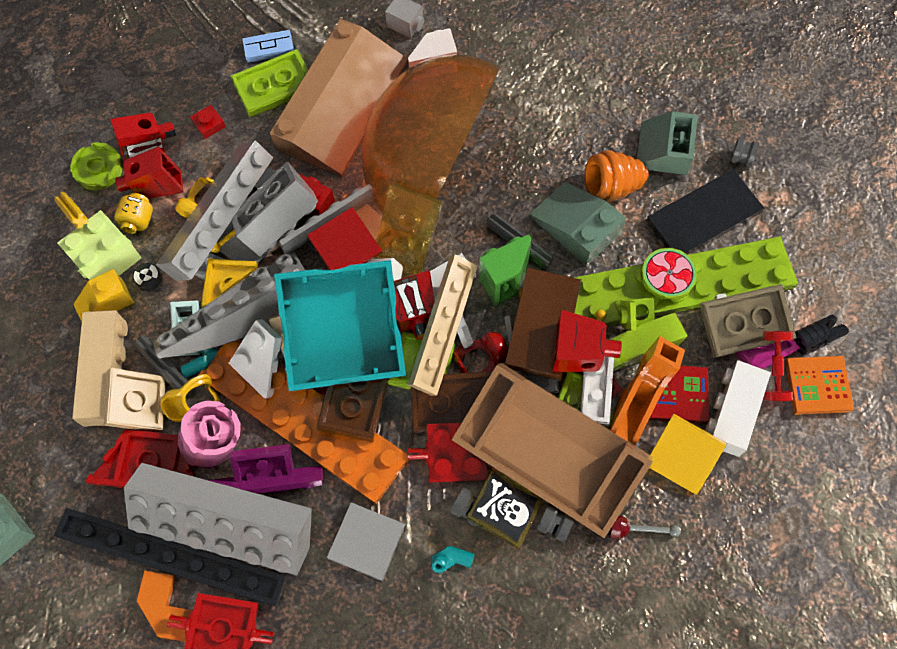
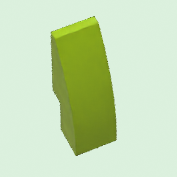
M676 313L657 318L638 326L635 331L628 330L610 339L622 342L620 358H614L613 371L641 362L643 355L659 336L679 346L688 336Z

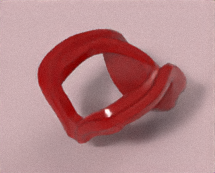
M489 332L484 334L480 340L473 341V347L464 350L463 345H461L453 353L454 361L460 366L461 373H467L460 359L471 350L481 348L487 353L489 364L480 372H492L496 365L506 360L508 348L501 334Z

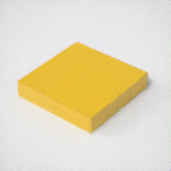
M673 414L650 454L653 457V462L649 468L697 495L727 443Z

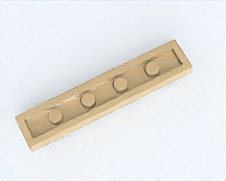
M456 254L449 256L408 386L431 396L438 394L478 267Z

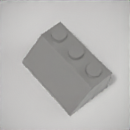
M288 162L278 169L241 205L232 219L236 237L258 256H261L265 251L269 252L277 244V240L282 235L293 230L297 221L304 215H309L315 209L316 203H318L313 190Z

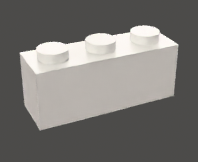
M737 360L732 368L727 367L721 381V383L725 384L723 393H718L713 408L717 409L715 418L709 419L705 429L706 432L727 443L723 450L724 452L740 457L748 448L771 374L769 371Z

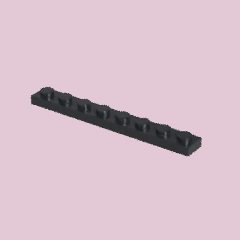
M69 508L65 509L54 534L55 537L274 607H278L288 579L286 576L204 550L195 549L188 545L166 541L160 537L145 533H137L134 530L128 529L127 526Z

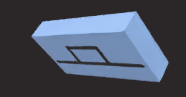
M290 30L242 38L247 63L276 58L294 50Z

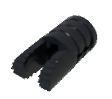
M832 314L796 330V338L794 340L800 347L798 352L804 355L847 335L850 331L844 324L833 327L837 323V318Z

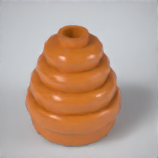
M604 150L599 154H593L588 159L585 165L584 181L588 193L611 203L641 189L648 180L649 172L639 159H634L620 152Z

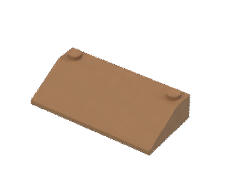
M340 19L270 132L275 150L342 177L407 65L408 58L365 28Z
M503 363L496 365L452 438V441L603 538L608 534L653 462V457Z

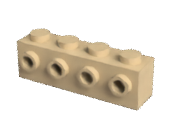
M116 310L83 312L72 419L83 427L103 426L107 370L110 368L121 369L122 362L126 358L123 341L124 336L128 333V326L126 320Z

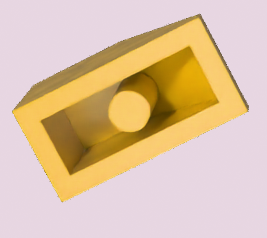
M112 269L89 280L73 305L82 322L83 312L119 311L133 304L134 301L123 279Z

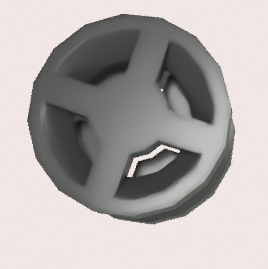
M738 137L730 162H742L746 167L751 168L758 151L759 142L753 141L749 143L745 142L744 138Z

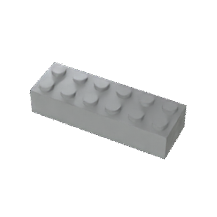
M144 463L140 464L124 487L128 529L134 530L137 533L153 535L166 541L178 542L195 549L207 550L223 557H232L252 565H261L281 573L298 575L310 549L312 508Z

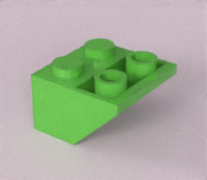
M529 234L522 238L515 237L501 248L489 249L480 257L479 281L494 306L519 294L529 262L532 239Z

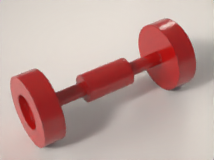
M763 331V340L775 341V355H772V376H775V390H765L763 400L792 401L793 391L781 390V376H784V355H781V341L793 340V331Z

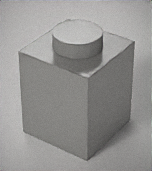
M393 0L385 11L387 27L410 39L424 25L425 19L423 18L422 6L411 0Z

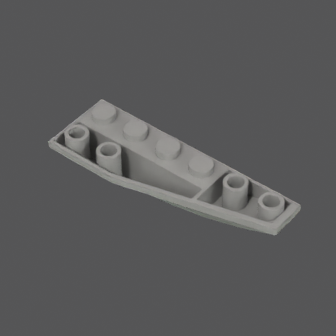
M294 252L284 254L269 266L254 270L250 276L168 332L161 334L153 341L157 357L160 359L189 354L243 338L247 335L255 320L263 319L271 326L268 318L279 313L274 274L304 271L305 269Z

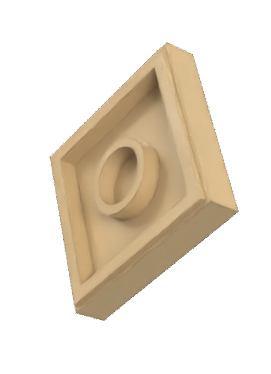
M116 368L107 370L103 426L158 433L162 431L164 413L161 410L160 402L165 394V379L158 375Z

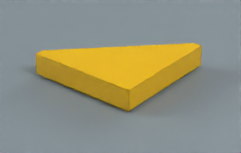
M208 258L201 307L203 308L249 276L258 268V263L256 261Z

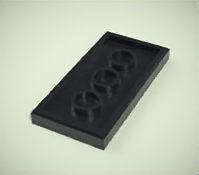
M734 169L647 216L646 221L666 248L681 250L688 255L759 215L765 208Z

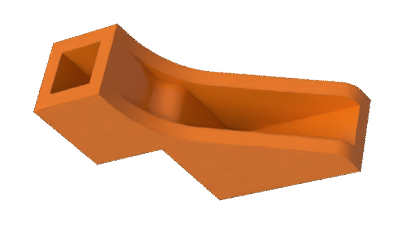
M661 336L657 338L643 355L637 375L621 392L609 430L633 445L637 444L663 390L680 369L685 352L684 349Z

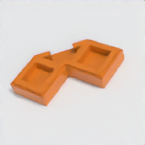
M145 570L137 603L157 637L186 642L185 630L167 627L168 622L181 623L169 620L171 614L189 618L192 612L189 609L169 606L176 576Z

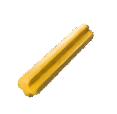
M60 192V196L55 197L56 204L76 228H82L83 224L88 223V218L65 192Z

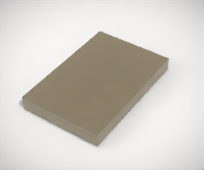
M782 284L699 303L713 358L775 343V341L763 340V331H793V339L796 338Z

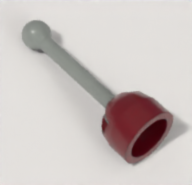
M619 515L609 530L608 537L621 539L628 535L630 531L669 533L671 536L677 537L680 535L681 529L677 525L670 527L630 525L624 516Z

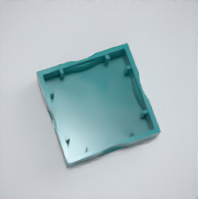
M391 260L349 265L336 270L312 269L274 274L289 391L406 376L401 334L396 322V295Z

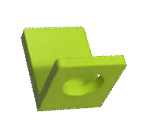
M654 298L620 300L618 320L621 327L635 331L637 326L655 320ZM643 304L647 307L648 314L643 320L636 319V305Z

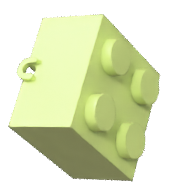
M101 210L89 218L88 223L83 224L82 228H76L57 242L78 266L79 273L89 280L112 269L118 275H121L142 258L133 247L132 242L126 235L120 232Z

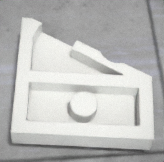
M263 319L255 320L229 364L266 399L274 394V389L270 387L272 373L277 372V354L280 351L282 337Z

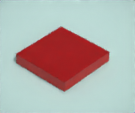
M353 207L307 235L308 240L329 270L367 263L383 251Z

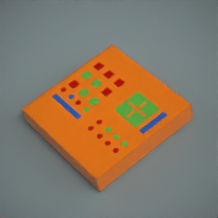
M844 356L787 358L785 360L789 389L793 391L792 406L794 415L848 413L854 410Z

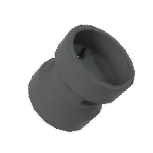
M464 487L455 500L450 513L457 517L463 516L468 520L469 524L477 528L480 521L472 519L470 516L481 498L473 496V492Z
M549 503L537 530L544 534L551 533L555 535L557 540L565 543L575 519L559 511L558 508Z

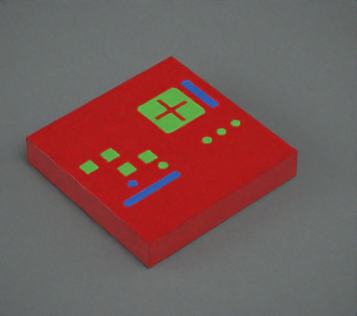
M680 366L679 371L663 390L650 416V420L670 421L672 415L675 414L690 423L707 424L709 422L708 367Z

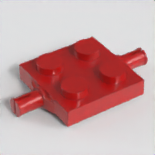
M461 423L427 424L425 448H408V453H419V455H408V461L425 459L429 468V483L487 480V463L452 441Z
M202 593L197 594L195 606L189 618L171 614L169 620L181 623L168 622L167 624L168 628L185 630L186 643L184 649H250L254 642L272 645L273 639L262 638V636L274 638L275 633L274 631L257 629L256 617L259 603Z

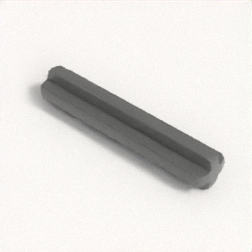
M495 213L486 221L487 227L507 242L515 237L522 238L525 236ZM531 240L529 259L541 268L546 269L552 263L553 256Z
M140 336L134 341L135 348L173 389H180L187 382L166 358L159 359L157 357L154 345L146 336ZM194 388L187 393L186 399L195 392Z

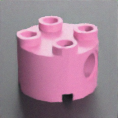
M204 401L192 406L184 415L178 432V447L189 465L214 467L230 459L231 452L234 450L240 436V422L237 414L232 409L229 410L224 407L225 404L218 401Z

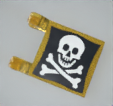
M492 467L466 519L519 550L543 499Z

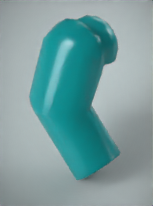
M212 347L201 350L200 352L203 356L182 365L181 372L184 377L189 378L205 370L216 357L218 349L215 350Z
M447 546L432 556L431 569L435 573L440 574L455 564L471 568L475 553L454 546Z

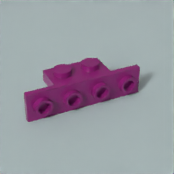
M284 444L232 451L230 460L234 477L208 480L256 494L266 492L281 493L289 489H311L322 485L324 469L322 465L294 469L290 445Z

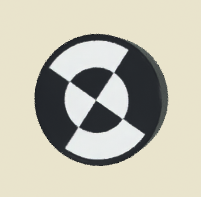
M152 263L140 264L133 272V281L142 290H153L161 283L162 274L157 266Z

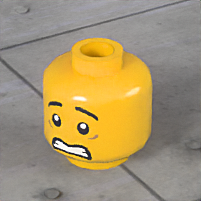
M130 193L121 197L114 219L120 225L121 230L135 234L136 231H143L148 228L153 207L147 197L138 193Z

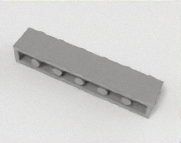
M256 140L240 144L157 262L156 265L175 281L192 280L272 161L273 157Z

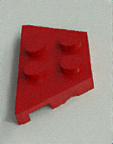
M125 429L116 440L115 446L102 458L104 461L93 475H88L86 483L89 485L124 489L141 463L193 477L194 474L192 466L186 462L180 452L178 435Z

